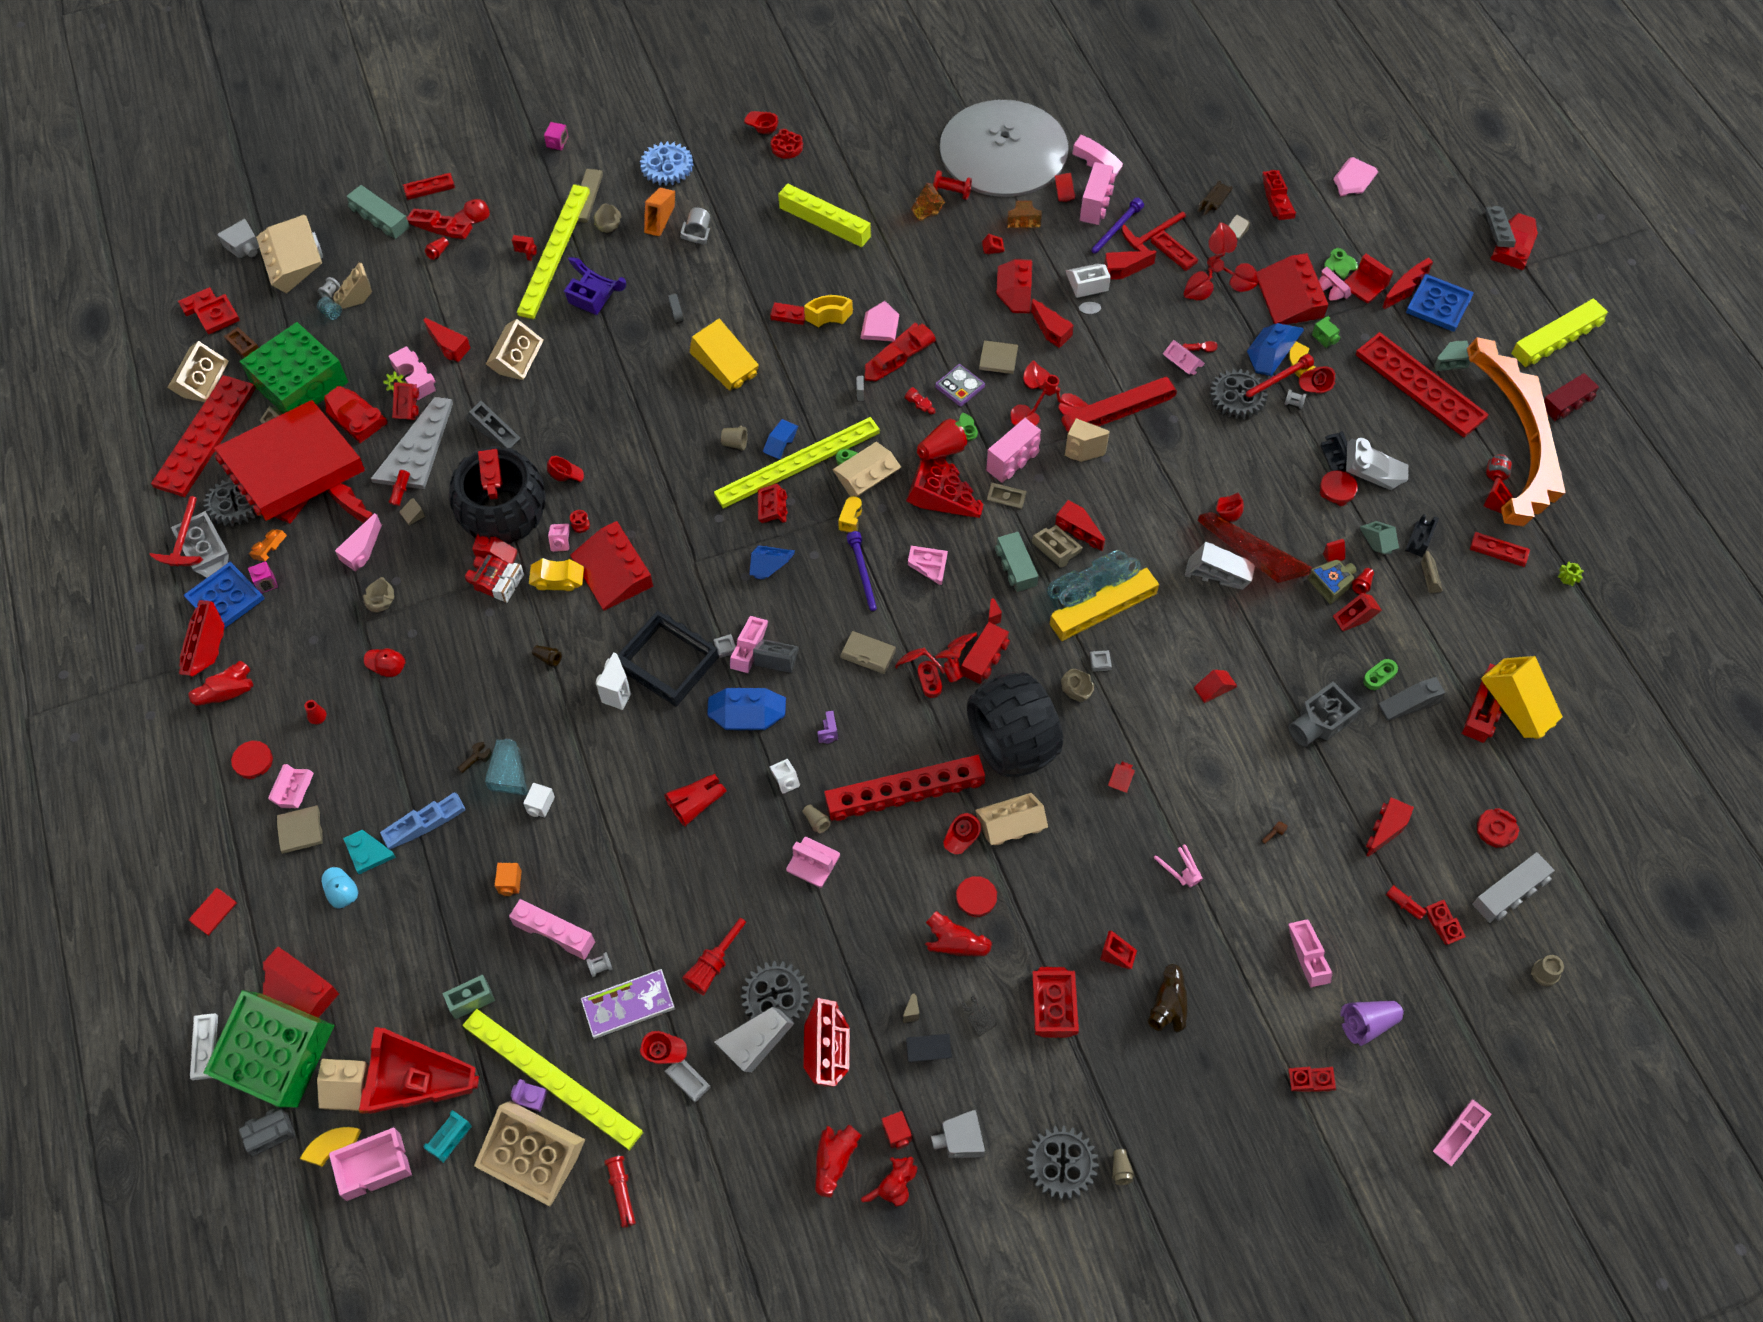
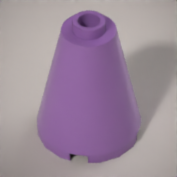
M1395 1001L1350 1002L1345 1004L1340 1012V1016H1344L1345 1023H1342V1027L1352 1043H1359V1046H1362L1399 1023L1403 1018V1009Z

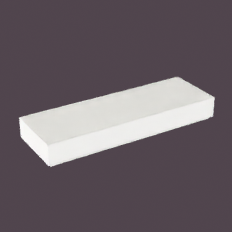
M216 1013L194 1016L191 1080L213 1078L203 1072L216 1046L218 1015Z

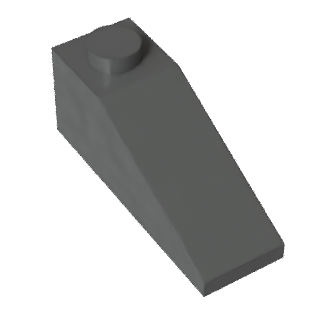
M482 401L473 407L465 418L479 432L505 449L511 448L520 440V437Z
M1434 677L1401 691L1380 702L1378 706L1386 720L1389 721L1439 704L1445 695V691L1437 677Z

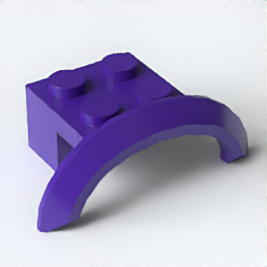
M568 258L571 265L583 276L580 281L573 278L564 290L568 303L597 315L613 291H622L627 286L626 280L623 277L618 280L605 278L590 270L580 259Z

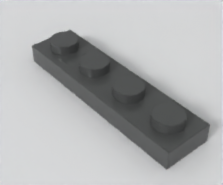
M1499 206L1486 207L1485 215L1497 247H1514L1516 240L1504 209Z

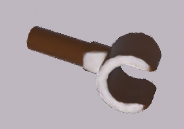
M1277 822L1273 830L1261 841L1266 844L1276 833L1283 836L1288 826L1283 822Z

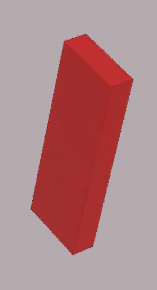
M451 173L403 184L407 200L455 188Z
M1164 230L1151 238L1153 245L1185 271L1198 263L1197 257Z
M1478 532L1474 533L1469 549L1525 567L1530 552L1528 548Z

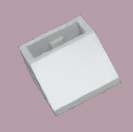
M1094 264L1066 270L1076 298L1109 290L1111 277L1105 264Z
M613 652L611 658H608L605 663L602 675L599 674L597 677L596 685L602 703L623 710L631 696V692L619 657Z

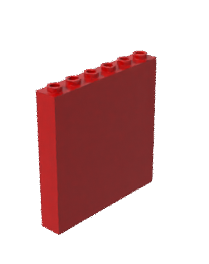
M313 400L214 447L217 453L215 458L219 465H222L227 475L231 474L230 478L234 485L238 484L237 487L242 495L246 494L245 498L249 505H254L253 509L258 516L261 515L265 521L365 471L359 455Z

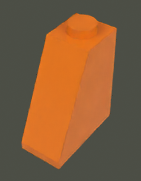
M659 188L645 201L644 233L656 236L662 234L675 207V191Z

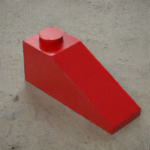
M423 319L428 333L444 356L449 360L460 362L471 349L468 338L430 319Z

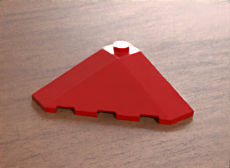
M946 456L931 460H923L921 458L906 501L922 509L980 518L984 504L981 500L976 501L971 494L974 491L967 481L963 483L958 477L960 472L953 463L949 465L944 459Z
M277 947L263 962V971L265 972L263 994L319 1018L339 995L331 984L280 947Z

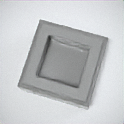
M857 376V400L864 401L863 376Z
M732 634L713 639L714 645L718 649L719 658L732 655L736 648Z
M1109 650L1090 652L1092 672L1111 670Z

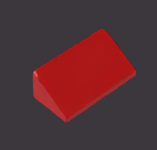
M216 888L189 918V921L209 936L237 902Z

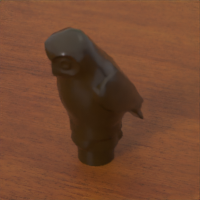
M1169 964L1163 973L1164 980L1157 992L1155 1005L1150 1011L1148 1024L1153 1029L1161 1031L1165 1026L1173 1022L1174 1031L1181 1032L1186 1028L1187 992L1182 969L1178 965Z

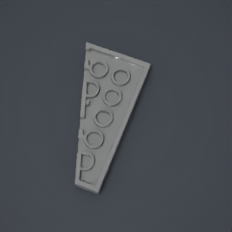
M434 397L372 476V483L395 485L399 470H406L410 473L406 487L425 489L453 405L452 399Z

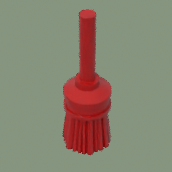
M738 919L717 948L714 947L713 950L705 949L703 951V954L698 958V962L682 977L686 985L697 993L705 995L715 975H719L720 970L725 967L726 964L723 960L724 952L746 924L744 919Z

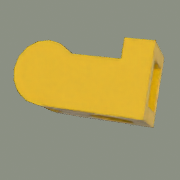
M852 496L846 500L838 520L839 530L849 533L858 531L857 517L862 513V502L858 497Z

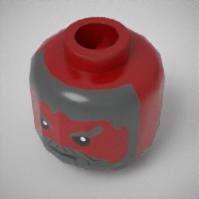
M1502 454L1491 457L1487 465V477L1493 481L1496 478H1500L1502 481L1507 480L1511 474V460Z

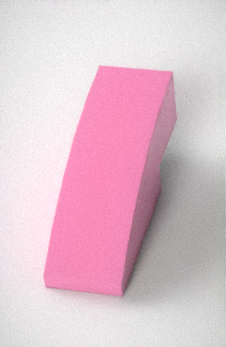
M1080 135L1074 144L1073 155L1087 160V165L1093 167L1095 162L1114 166L1113 173L1117 175L1123 166V163L1109 150L1090 138Z
M753 616L749 617L737 639V646L730 657V669L745 673L749 672L754 662L753 649L764 637L768 625L767 620Z
M1309 920L1289 923L1288 927L1294 948L1310 987L1331 983L1332 971L1324 958L1325 951Z
M1472 1099L1448 1129L1433 1152L1452 1166L1491 1116V1113Z

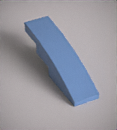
M454 792L439 803L433 801L418 812L415 810L411 811L380 833L387 848L392 849L430 832L461 814L466 809L459 795Z

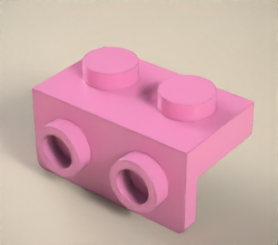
M283 764L268 799L281 808H299L314 773L309 769H293L288 764Z

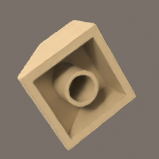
M1076 418L1067 436L1065 456L1082 462L1105 455L1110 431Z
M322 1059L317 1079L319 1108L359 1111L369 1065L365 1061Z

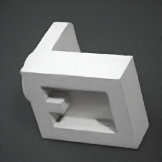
M788 759L770 766L771 773L778 782L783 794L800 786L796 771Z

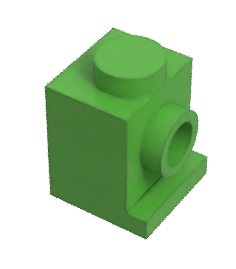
M1327 316L1315 324L1312 336L1327 348L1332 344L1335 345L1340 340L1338 335L1340 330L1330 322V317Z

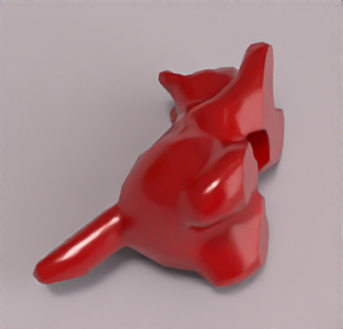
M891 1157L890 1160L893 1163L891 1173L882 1180L878 1188L863 1196L861 1201L869 1202L880 1196L884 1200L892 1202L895 1206L905 1204L909 1196L906 1184L914 1179L917 1172V1166L913 1165V1157L897 1159Z

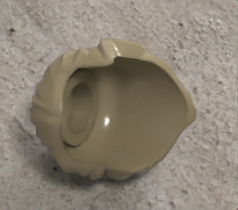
M604 203L594 215V224L601 232H613L620 224L621 214L613 205Z
M381 577L371 583L365 589L366 595H363V602L367 609L371 612L379 613L390 607L394 600V589L384 577Z
M1074 668L1070 669L1061 679L1062 690L1069 698L1076 701L1084 702L1094 691V683L1091 682L1090 674Z

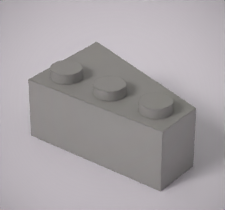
M1205 542L1189 557L1185 577L1195 575L1203 577V581L1208 582V579L1220 581V585L1243 590L1252 582L1255 563L1247 558L1221 549L1212 543Z
M771 1007L714 1042L744 1072L752 1073L794 1023L780 1009Z

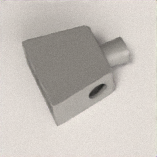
M246 219L217 234L223 247L238 258L246 255L249 257L256 256V249L259 248V244Z
M976 1110L944 1121L942 1123L943 1134L931 1136L933 1149L946 1147L948 1158L984 1157L985 1149Z

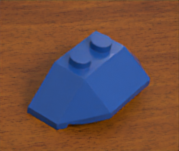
M1279 323L1263 328L1247 350L1255 372L1272 376L1304 329Z
M726 688L708 697V717L725 730H766L780 718L785 717L786 697L766 688Z

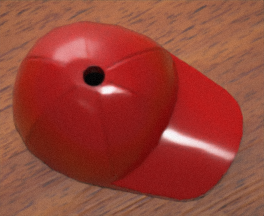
M752 111L748 113L744 123L755 127L758 133L771 134L777 129L778 116L771 112Z
M473 199L467 201L464 209L456 213L454 217L457 222L474 224L487 219L490 215V210L483 200Z
M1327 366L1305 371L1299 377V385L1303 390L1309 392L1324 393L1330 391L1335 385V371Z
M551 456L547 462V472L553 479L560 482H565L569 478L579 482L583 481V470L559 456Z
M1239 493L1228 497H1220L1216 510L1222 519L1235 522L1243 513V499Z
M373 649L365 653L364 664L368 669L382 676L394 677L401 673L405 664V658L393 649Z
M970 813L958 815L950 824L944 838L943 845L945 849L953 854L963 853L979 836L981 831L980 821Z
M652 1031L642 1039L640 1053L645 1060L651 1063H680L686 1058L687 1046L684 1040L664 1032Z

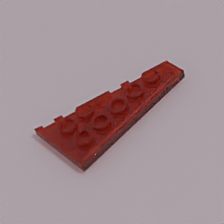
M1213 512L1200 514L1198 517V522L1277 583L1309 575L1311 569H1313V567L1272 546L1267 541L1222 519Z

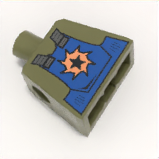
M1334 560L1311 569L1308 580L1331 605L1351 587L1354 581L1353 574L1357 570L1352 563L1344 566L1339 560Z

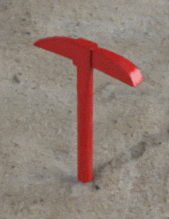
M1180 212L1140 238H1136L1124 224L1122 235L1135 250L1150 251L1143 243L1185 218L1186 214Z
M189 497L173 553H170V555L150 553V556L155 560L178 567L179 565H197L204 560L200 556L180 555L196 504V497Z

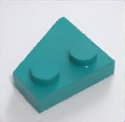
M364 830L343 838L358 874L396 858L391 850Z

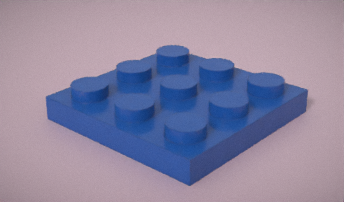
M1425 274L1406 313L1455 332L1474 292Z
M231 562L184 594V597L195 609L198 607L199 600L214 602L225 625L224 629L265 599L258 589Z

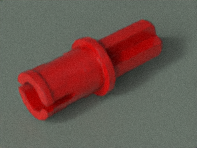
M399 470L395 485H392L393 491L388 503L400 506L404 491H407L405 487L410 475L408 471Z
M1395 885L1387 892L1386 896L1401 906L1400 909L1404 908L1417 919H1422L1426 914V910L1411 899L1412 896H1407Z

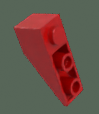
M1156 251L1106 253L1104 264L1111 277L1110 280L1124 279L1153 265Z
M1032 299L1031 313L1044 337L1060 348L1072 337L1074 325L1069 320L1059 316L1055 311Z
M1067 500L1056 515L1055 525L1063 531L1069 532L1075 538L1085 541L1091 547L1102 551L1105 538L1084 508Z
M1390 798L1387 804L1383 803L1379 812L1382 815L1381 820L1377 819L1373 827V831H1376L1374 837L1370 836L1366 847L1369 848L1367 856L1374 854L1404 831L1414 809L1413 806L1394 798Z

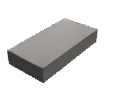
M685 1060L680 1063H673L665 1070V1073L694 1103L711 1088Z

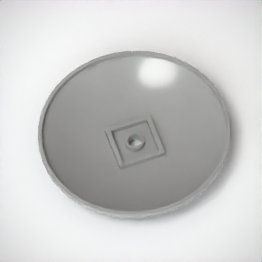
M992 100L967 107L948 122L940 140V155L945 168L955 180L966 182L968 177L972 178L971 190L991 196L1013 197L1040 190L1055 180V175H1059L1066 164L1068 141L1061 125L1044 110L1020 101Z

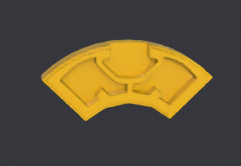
M1295 342L1289 352L1291 366L1298 363L1301 356L1308 354L1310 348ZM1312 366L1309 369H1300L1294 373L1298 377H1300L1301 374L1305 371L1311 370L1316 367Z
M341 1127L327 1131L309 1144L300 1159L323 1167L327 1159L330 1158V1152L356 1143L361 1130L354 1127Z

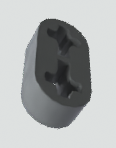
M677 294L668 295L675 323L684 321Z

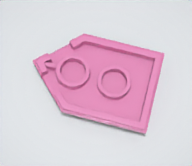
M1351 157L1333 180L1339 189L1340 196H1347L1349 193L1361 194L1377 175L1378 171L1375 167Z
M886 301L866 311L861 339L895 341L899 314Z

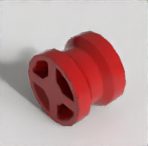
M575 510L571 513L570 522L572 529L577 533L586 532L590 527L587 513L584 510Z

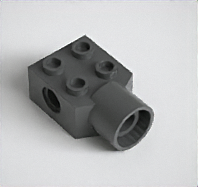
M1333 681L1304 702L1300 712L1301 716L1290 723L1288 729L1293 739L1299 745L1306 747L1318 737L1329 740L1356 720L1361 709Z

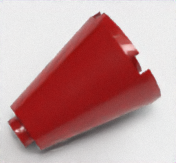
M953 419L944 420L918 444V456L923 460H931L961 453L965 450L964 446L967 445L964 429L961 426L958 427L955 424L957 421Z

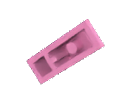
M375 513L335 550L339 560L355 572L369 560L382 525Z

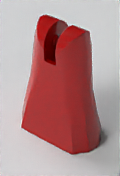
M713 774L690 785L669 791L664 794V797L680 823L686 826L705 808L723 796L727 790L723 784H718L719 779Z

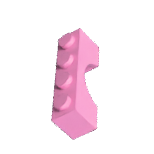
M521 899L509 916L514 926L530 934H541L558 943L567 952L584 960L595 943L592 933Z

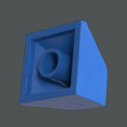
M758 545L751 553L750 575H754L757 579L769 577L791 559L795 550Z

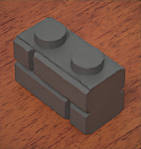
M282 1108L271 1109L266 1113V1116L260 1119H250L245 1123V1126L239 1128L246 1151L252 1156L295 1136L289 1116Z

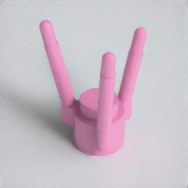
M1186 845L1182 846L1185 853L1181 847L1178 848L1187 866L1182 871L1183 877L1158 856H1154V859L1176 877L1183 886L1187 884L1189 888L1193 887L1203 879Z

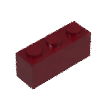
M1585 373L1581 374L1545 397L1544 404L1547 414L1554 421L1561 417H1567L1574 409L1578 410L1584 403L1594 400L1599 386Z

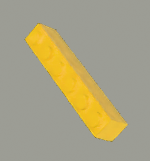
M1148 568L1137 570L1129 577L1120 578L1116 583L1104 586L1100 591L1094 594L1090 593L1084 599L1078 602L1074 601L1062 610L1054 611L1050 618V626L1062 642L1156 595L1159 583Z

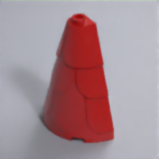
M375 1027L371 1044L370 1065L365 1089L362 1091L359 1113L372 1114L429 1101L435 1103L471 1094L473 1089L478 1088L479 1076H475V1067L444 1052L439 1053L388 1029ZM410 1067L430 1073L425 1094L400 1093L404 1075Z

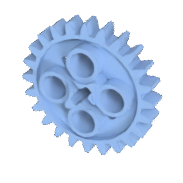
M660 142V146L654 144L653 149L649 147V152L644 151V156H641V171L648 181L652 179L653 184L658 181L659 185L662 182L665 183V186L668 185V182L674 185V181L680 183V179L685 180V175L689 176V172L692 171L693 159L690 151H686V147L681 148V144L675 146V142L671 145L668 142L665 145Z

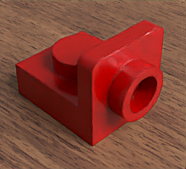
M1122 761L1120 765L1116 764L1108 786L1127 793L1135 770L1132 769L1133 765Z

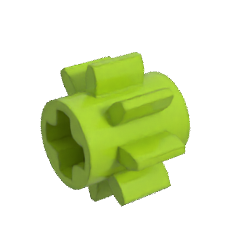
M395 371L393 375L386 374L388 379L383 381L384 384L389 385L386 387V390L392 389L393 392L394 386L390 382H393L394 379H397L399 383H406L401 381L403 375L397 376Z
M1568 562L1566 566L1562 565L1560 567L1558 578L1561 579L1563 584L1573 586L1575 582L1580 583L1584 570H1581L1578 564Z

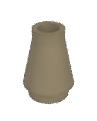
M811 804L803 809V814L815 832L823 833L829 828L831 823L828 816L814 808Z
M1115 1150L1113 1152L1112 1178L1117 1185H1128L1133 1182L1134 1172L1126 1150Z

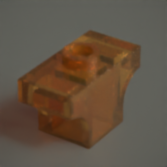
M926 183L911 210L918 220H924L929 215H937L945 201L932 183Z
M1016 201L1015 209L1008 211L1007 228L1040 227L1041 211L1033 207L1032 201Z

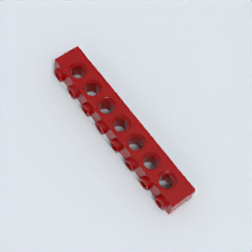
M978 754L824 791L825 802L830 820L841 821L853 815L862 816L869 811H882L890 806L899 807L911 801L920 802L924 798L940 797L948 792L957 793L969 787L978 788L985 783V773ZM959 774H966L967 777H960ZM941 778H946V779H948V781H947V782H942V781H940V779H941ZM928 783L929 786L923 787L920 784ZM904 787H907V788H909L910 790H909V791H902L901 789L904 788ZM883 792L891 793L889 796L882 795ZM868 796V797H870L871 799L868 800V801H865V800H863L862 798ZM845 801L852 802L850 805H844L843 803Z

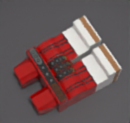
M487 554L486 557L477 556L473 565L478 570L477 572L468 570L465 579L474 586L476 591H481L507 603L524 573L520 564H510Z

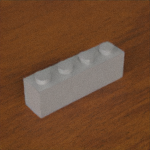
M1536 852L1478 896L1472 905L1489 923L1495 919L1500 921L1508 914L1506 910L1510 907L1514 910L1523 902L1521 900L1523 897L1530 898L1538 891L1536 887L1547 885L1552 880L1550 876L1555 870Z

